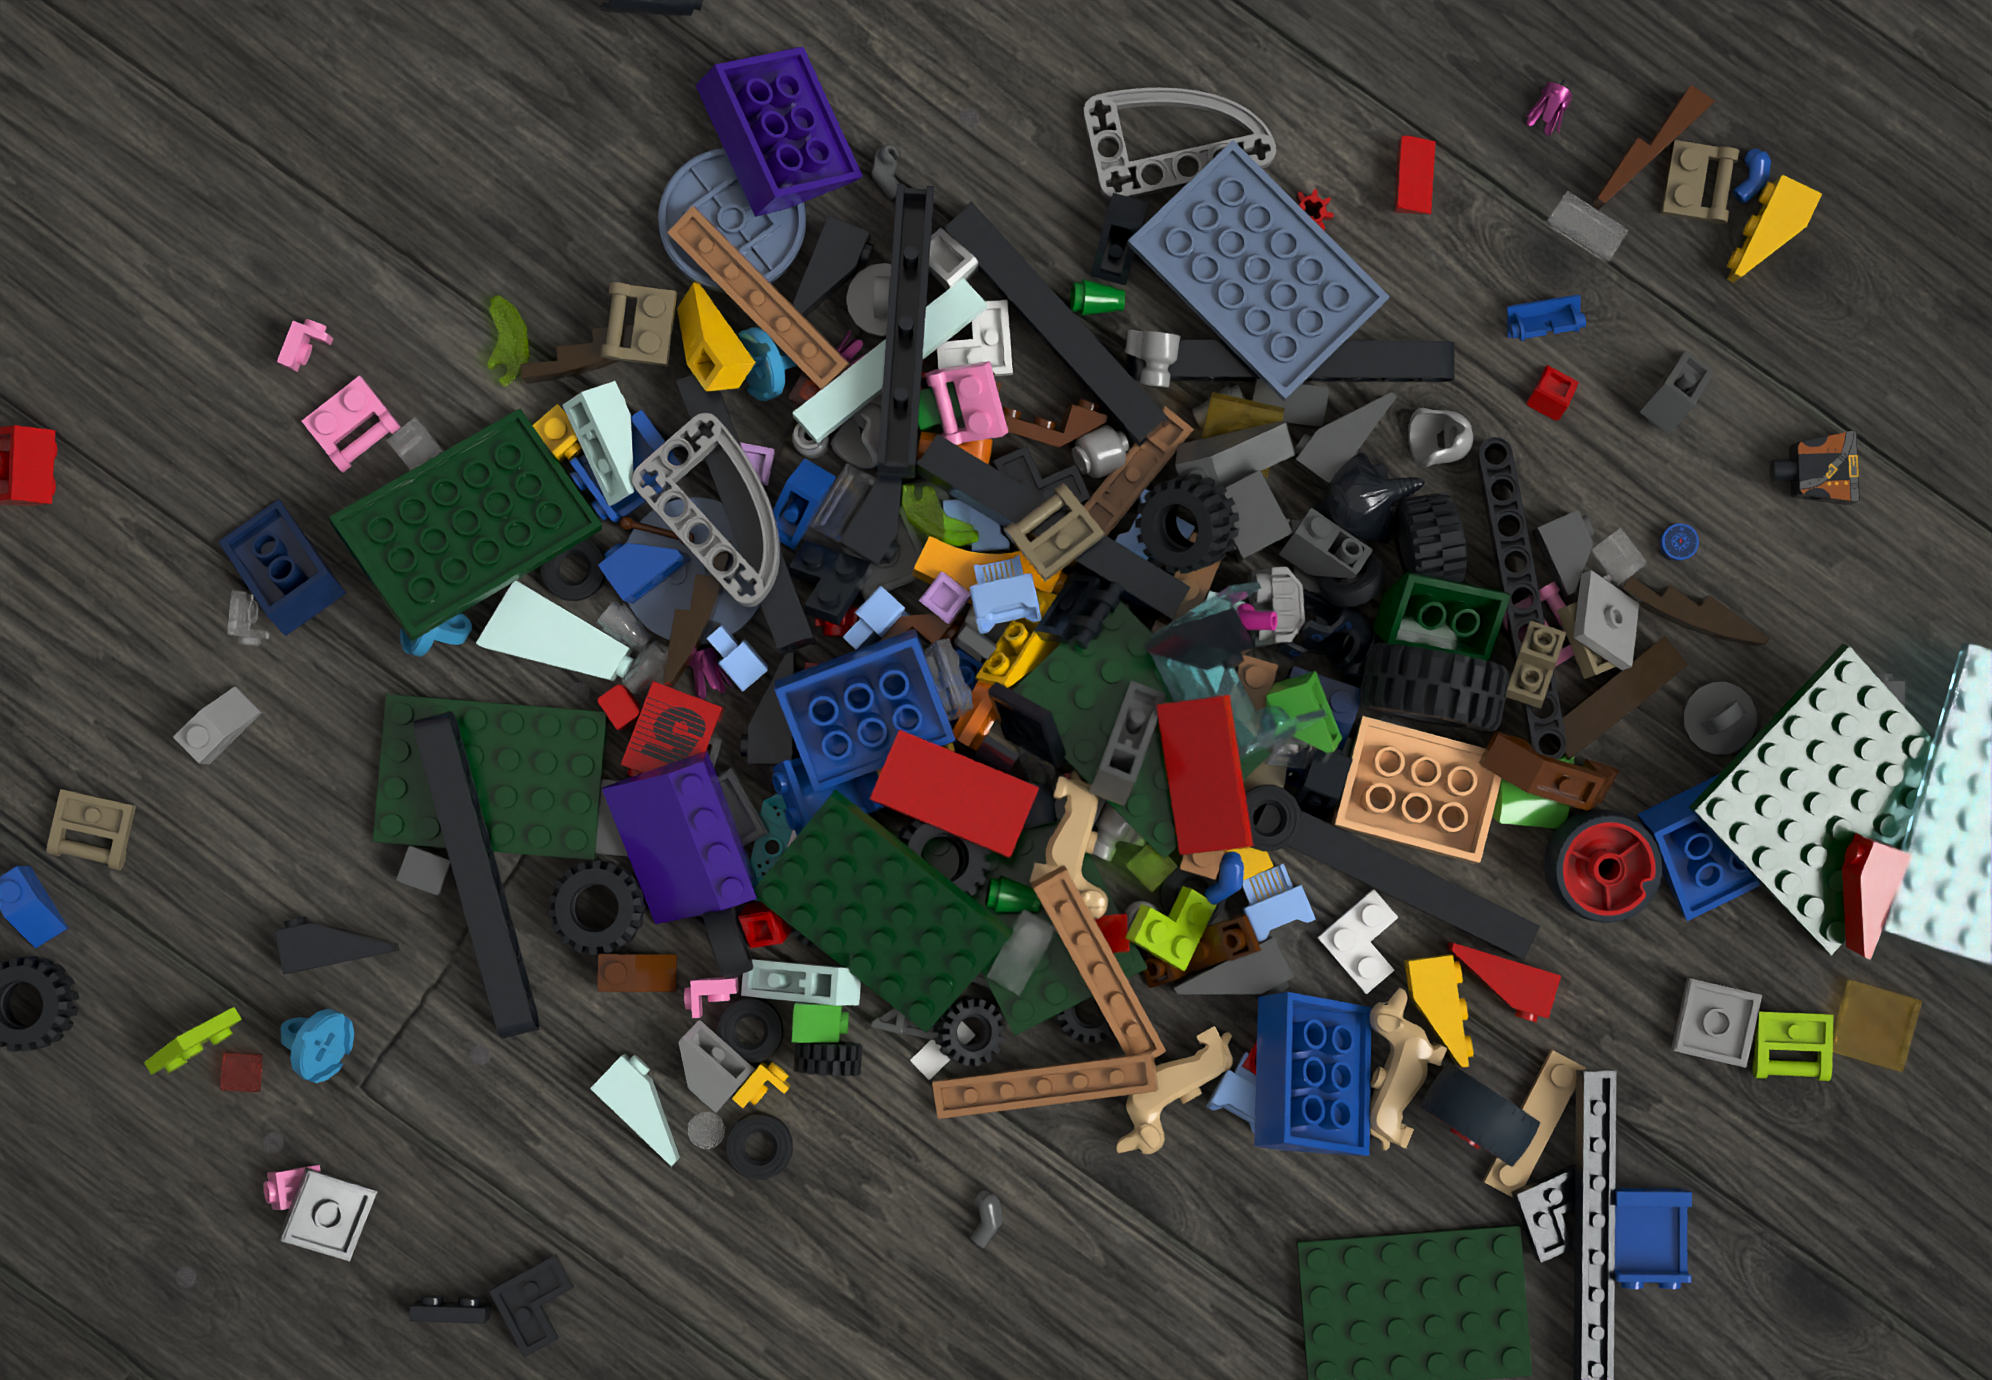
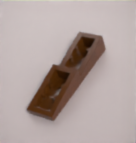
M1690 85L1682 94L1650 144L1640 138H1637L1632 143L1591 206L1597 210L1601 209L1697 120L1715 100Z

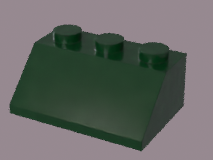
M1407 572L1383 594L1372 629L1388 644L1439 650L1489 661L1511 595L1508 592Z

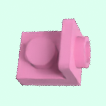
M305 319L304 324L292 321L277 363L298 372L300 365H306L311 355L312 345L309 344L311 338L328 345L332 344L333 338L325 333L327 327L309 319Z
M738 976L729 979L724 977L692 979L690 981L691 987L684 989L685 1009L692 1010V1018H700L703 1015L702 995H708V1002L729 1001L730 994H736L739 991Z
M320 1165L307 1166V1168L321 1172ZM306 1167L267 1173L268 1181H265L263 1185L264 1196L267 1204L271 1203L273 1210L290 1208Z

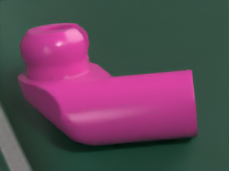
M1241 604L1237 607L1236 612L1246 630L1276 629L1278 617L1275 611H1256L1250 604Z

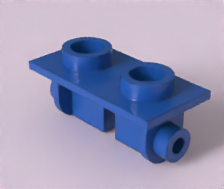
M1580 294L1507 306V336L1512 339L1518 338L1519 341L1547 335L1548 331H1553L1554 334L1568 331L1579 332L1580 328L1586 327L1585 315L1583 312L1580 313Z

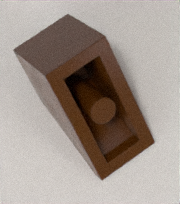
M598 954L597 992H673L677 990V954Z

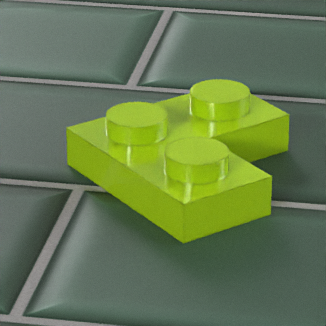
M1183 886L1168 917L1152 907L1141 904L1125 938L1172 967L1185 971L1216 905L1211 904L1206 897L1193 889Z
M235 1007L176 1037L146 1060L144 1064L151 1075L164 1068L167 1073H171L186 1064L188 1059L204 1050L202 1044L210 1040L214 1046L233 1034L230 1028L242 1019Z

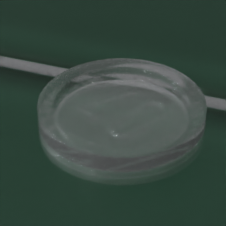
M705 1111L698 1113L691 1119L688 1125L690 1141L701 1149L716 1147L725 1135L723 1120L713 1112Z

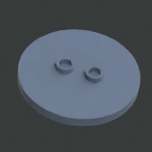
M724 148L704 152L686 162L672 176L663 192L658 215L659 232L663 247L673 265L685 277L694 283H699L706 289L726 293L667 233L692 206L696 207L770 283L777 280L791 267L801 250L806 229L804 202L782 211L755 217Z
M689 498L727 541H731L732 546L742 556L722 502L708 498ZM681 499L666 503L664 507L665 514L669 517H678L684 511V502ZM654 510L640 521V523L671 530ZM696 525L690 530L695 537L693 544H702L709 537V529L706 526ZM634 529L627 543L677 549L687 553L691 558L689 562L634 604L628 603L636 617L648 629L670 641L675 608L690 610L695 575L711 576V573L680 540ZM732 555L730 558L728 570L732 567L734 562ZM741 567L737 575L733 577L743 590L739 595L742 597L744 594H748L752 597L756 594V591L753 588V583H747L739 574L741 571L746 570L744 567ZM733 578L726 580V583L730 584ZM723 588L712 622L700 645L711 644L707 637L721 624L732 635L740 631L755 616L761 604L759 603L753 607L742 606Z

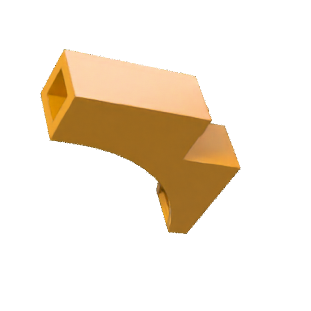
M929 536L912 572V576L931 585L941 571H944L970 592V586L977 585L974 565L978 564L980 566L1013 559L1019 555L1023 574H1032L1035 590L1046 593L1054 592L1056 594L1063 587L1068 574L1062 572L1063 569H1061L1045 582L1021 551L1003 554L970 552L946 544L932 536ZM970 598L967 601V603L972 605V598Z

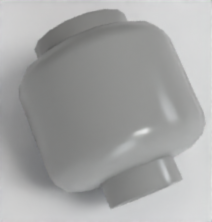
M1100 425L1076 439L1075 447L1072 448V458L1080 473L1083 475L1088 474L1094 479L1101 478L1125 464L1129 444L1121 431L1116 432L1109 425Z

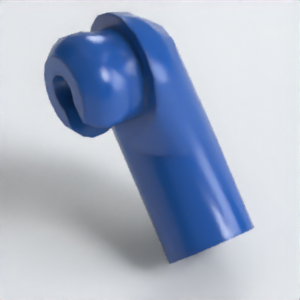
M1757 148L1748 151L1744 158L1746 166L1749 167V177L1732 191L1735 198L1741 204L1747 203L1769 181L1771 159L1766 152H1761Z
M1230 851L1223 855L1219 870V881L1205 889V895L1211 904H1218L1242 888L1244 863L1239 853Z

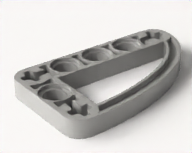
M1137 88L1097 94L1090 97L1084 106V122L1102 195L1108 200H1111L1113 193L1136 198L1184 187L1213 159V155L1217 151L1223 150L1232 140L1239 146L1242 145L1245 152L1252 151L1255 143H1260L1262 148H1268L1269 151L1265 153L1264 160H1258L1257 155H1249L1262 169L1268 167L1273 162L1276 154L1274 138L1268 127L1259 117L1242 105L1214 94L1180 88ZM1096 104H1101L1103 109L1110 110L1105 116V124L1107 129L1114 126L1115 130H1104L1094 135L1093 130L1100 131L1098 117L1090 115V113L1094 112ZM1144 106H1175L1198 109L1223 116L1243 127L1250 135L1129 162L1117 109ZM1110 138L1118 144L1119 150L1115 156L1106 158L1099 153L1097 146L1103 139ZM1191 158L1196 161L1198 172L1191 177L1182 176L1177 169V164L1181 159ZM1148 166L1158 167L1162 172L1163 178L1156 185L1146 184L1142 179L1141 173ZM1129 170H1136L1135 181L1139 189H1132L1133 182L1123 184L1121 192H1115L1113 187H1107L1106 184L1111 181L1112 175H1117L1119 180L1130 179L1131 173Z
M709 413L698 414L635 469L632 483L640 496L734 600L742 606L753 607L766 598L774 585L779 569L780 542L774 512L756 471L734 437L714 415ZM704 424L709 427L713 424L714 426L711 430L714 435L710 439L706 436L698 439L695 443L700 449L695 452L690 443L684 438L689 435L692 441H694L701 434L698 429L700 425ZM718 445L722 447L740 473L759 516L763 535V560L759 574L756 573L676 484ZM679 446L687 449L688 458L685 463L678 466L669 463L668 455L671 449ZM648 473L650 476L659 474L655 480L664 490L660 497L651 486L647 485L642 488L645 484L642 477ZM658 498L657 502L654 503L653 499ZM672 498L681 499L685 505L684 511L678 517H669L664 511L665 504ZM696 525H703L709 529V537L702 544H693L689 540V532ZM721 552H728L734 559L732 567L727 571H717L713 566L715 556ZM741 567H744L746 570L741 571L739 574L747 583L757 582L753 587L756 594L752 597L748 594H744L742 597L739 595L743 590L733 577L737 575ZM733 578L730 584L726 583V580Z

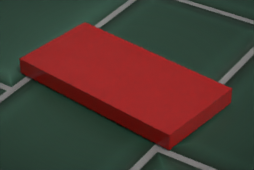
M1230 694L1156 705L1180 855L1253 846Z
M899 729L871 794L870 801L1010 859L1039 787Z

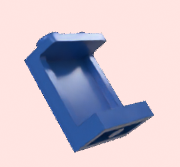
M642 409L631 416L633 472L644 460L665 443ZM671 450L668 455L669 463L676 466L682 465ZM585 454L579 459L575 457L569 461L575 469L569 474L582 491L589 488L596 498L591 505L603 521L610 518L612 522L618 524L623 516H629L647 503L634 487V493L609 506ZM647 473L642 477L645 481L642 488L649 485L657 494L664 491L655 480L659 474L650 476Z
M801 757L791 761L789 759L781 761L772 768L774 772L772 775L774 788L784 799L787 808L785 809V818L790 829L795 830L796 835L801 832L835 789L868 815L878 812L885 807L870 801L871 794L879 778L877 771L815 793Z
M1616 1188L1615 1281L1621 1282V1288L1642 1289L1644 1288V1282L1658 1283V1288L1680 1289L1681 1283H1691V1274L1687 1270V1207H1692L1691 1191L1685 1188Z

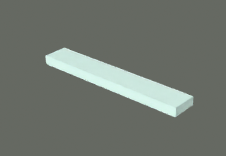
M964 278L926 307L923 359L987 309V303ZM886 339L793 412V418L816 444L882 393Z

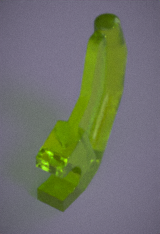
M496 295L490 301L489 311L499 336L487 366L492 371L500 365L507 367L506 375L499 379L502 386L506 387L521 374V364H527L529 360L527 326L516 307L501 296Z
M914 484L903 485L902 504L910 524L928 537L932 536L949 545L960 547L978 541L979 533L977 530H974L972 524L947 516L940 506L941 504L933 486L927 485L923 487V496L920 500L913 494Z

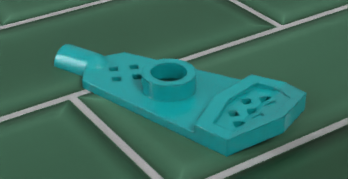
M779 794L764 800L762 803L760 814L770 832L754 842L750 862L758 883L764 877L761 873L765 872L766 874L787 849L793 831L787 824L783 812L787 808L782 795ZM770 840H775L779 843V851L773 855L767 853L765 849L766 843Z

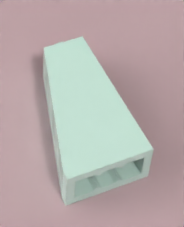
M514 581L476 642L479 646L489 650L613 682L617 676L623 678L634 660L629 657L633 651L632 649L518 581Z

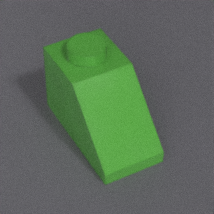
M1316 671L1274 683L1266 695L1265 704L1269 716L1272 719H1276L1279 729L1326 753L1335 751L1342 737Z
M796 1002L794 1004L792 1042H840L841 1034H848L849 1012H842L843 1005L835 1006Z

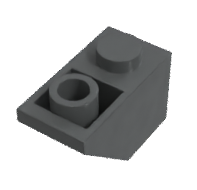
M1311 508L1279 555L1311 576L1354 579L1373 550Z

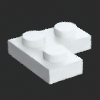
M1007 300L986 301L987 309L972 320L973 339L946 341L938 347V369L990 361L992 371L995 373L994 376L1013 375Z
M1372 889L1317 938L1365 994H1368L1394 971L1371 941L1398 917L1379 894Z

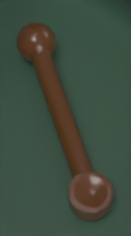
M623 516L619 521V525L623 530L633 528L680 540L671 530L633 521L630 516ZM689 532V540L693 543L695 537Z

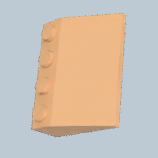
M1362 716L1349 757L1353 761L1340 799L1335 805L1331 825L1350 832L1477 864L1481 862L1502 778L1479 764L1486 748Z

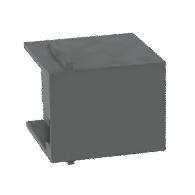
M1261 470L1225 488L1227 490L1224 494L1227 499L1232 497L1236 504L1231 506L1233 513L1238 512L1239 521L1234 522V527L1239 528V533L1237 537L1231 539L1235 545L1230 551L1238 564L1282 538L1283 540L1288 539L1293 533L1289 526L1290 519L1285 518Z

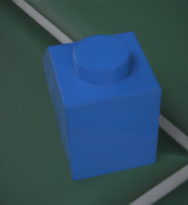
M804 458L786 481L773 509L779 541L793 550L797 548L813 522L836 479V476Z
M619 543L604 554L606 559L598 564V566L621 599L634 604L689 562L691 558L687 553L677 549L633 543L623 545Z
M16 866L0 876V911L35 948L40 947L69 928L31 866Z

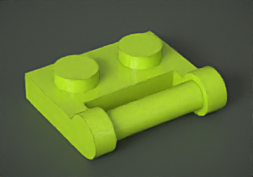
M1759 1011L1755 1026V1056L1752 1066L1754 1078L1766 1079L1768 1075L1816 1077L1818 1081H1830L1832 1076L1834 1015ZM1769 1050L1818 1051V1059L1816 1062L1769 1060Z

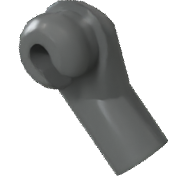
M886 144L879 148L874 155L871 176L889 200L894 202L896 200L897 184H900L894 177L897 160L899 159V151L895 146Z
M982 1190L975 1195L973 1201L974 1206L979 1208L981 1222L969 1238L980 1247L985 1248L1002 1225L1003 1214L998 1197L987 1190Z

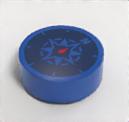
M1683 523L1674 524L1666 528L1660 537L1662 553L1673 561H1683L1692 557L1699 546V538L1696 531L1691 526Z

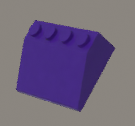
M804 47L715 64L695 85L755 217L788 209L858 181L863 177Z
M708 751L602 787L603 794L655 924L703 915V913L709 911H721L757 899L754 888L758 885V880Z

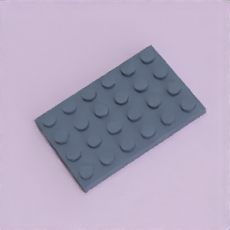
M1234 140L1127 242V245L1283 402L1390 298Z

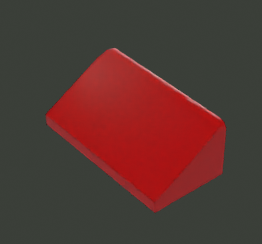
M1405 135L1400 136L1398 140L1394 213L1431 215L1436 141Z

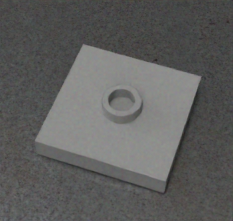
M1592 570L1582 573L1573 638L1619 669L1631 668L1639 603Z
M1687 978L1671 1050L1746 1068L1762 995Z

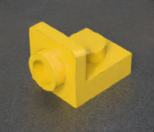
M558 403L533 425L549 450L560 462L566 458L571 461L583 451L566 412Z
M761 1062L735 1093L732 1100L742 1108L748 1102L755 1106L769 1089L764 1085L767 1080L785 1094L791 1086L786 1081L789 1075L774 1062H771L769 1066Z

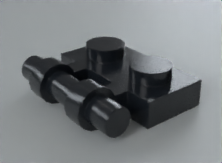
M1071 573L1034 631L1041 640L1069 644L1075 634L1078 633L1074 643L1082 649H1087L1092 639L1096 640L1103 631L1102 624L1108 614L1114 613L1119 606V597L1124 591V587L1120 583L1112 581L1105 591L1104 588L1106 586L1099 577ZM1092 607H1095L1094 610L1092 611V613L1090 614V616L1087 617V615H1088V613L1090 612L1091 608H1092Z

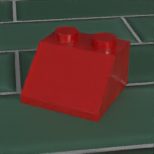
M17 425L0 427V505L36 506L52 504V497L56 490V482L53 477L54 459L57 456L58 450L55 441V430Z

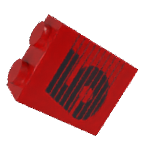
M652 681L621 765L629 767L627 775L633 777L705 752L717 722H720L725 708Z

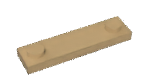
M1550 1050L1520 1108L1541 1122L1536 1135L1513 1167L1495 1157L1483 1182L1513 1197L1512 1191L1525 1186L1576 1088V1070H1585L1586 1067L1554 1050Z

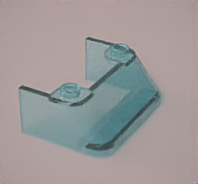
M1259 581L1226 588L1156 631L1150 640L1169 628L1233 608V605L1262 588ZM1151 653L1174 702L1230 694L1240 760L1286 740L1327 716L1324 709L1290 719L1286 711L1278 706L1264 707L1256 712L1234 668L1224 671L1223 667L1220 666L1206 671Z

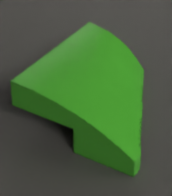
M1562 756L1559 759L1561 761L1574 764V757L1567 760L1564 756ZM1502 778L1492 817L1497 822L1503 824L1558 829L1567 820L1570 805L1527 793Z

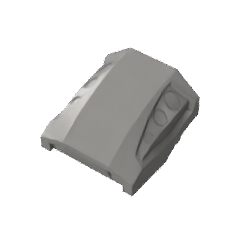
M1272 567L1251 571L1247 574L1249 604L1256 611H1275L1278 617L1275 630H1250L1254 646L1265 647L1271 644L1291 642L1305 623L1303 585L1287 567Z

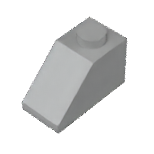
M235 686L201 709L173 738L199 764L210 765L262 712Z
M700 1020L679 1041L688 1089L717 1113L755 1069Z

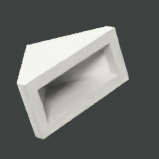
M942 228L938 229L931 236L929 271L946 290L951 289L963 278L966 281L978 272L977 259Z

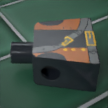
M1857 431L1810 439L1791 445L1789 447V459L1771 460V481H1790L1791 496L1797 499L1840 505H1851L1859 502Z

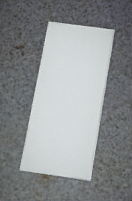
M961 1021L957 1029V1035L960 1042L966 1045L975 1034ZM930 1040L910 1060L928 1080L950 1061L948 1056L940 1052L941 1046L937 1045L935 1040Z

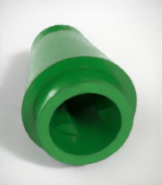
M1082 279L1081 283H1072L1070 310L1078 312L1079 316L1124 310V289H1117Z
M1001 875L999 879L990 877L985 907L993 908L994 912L1039 911L1041 901L1033 887Z

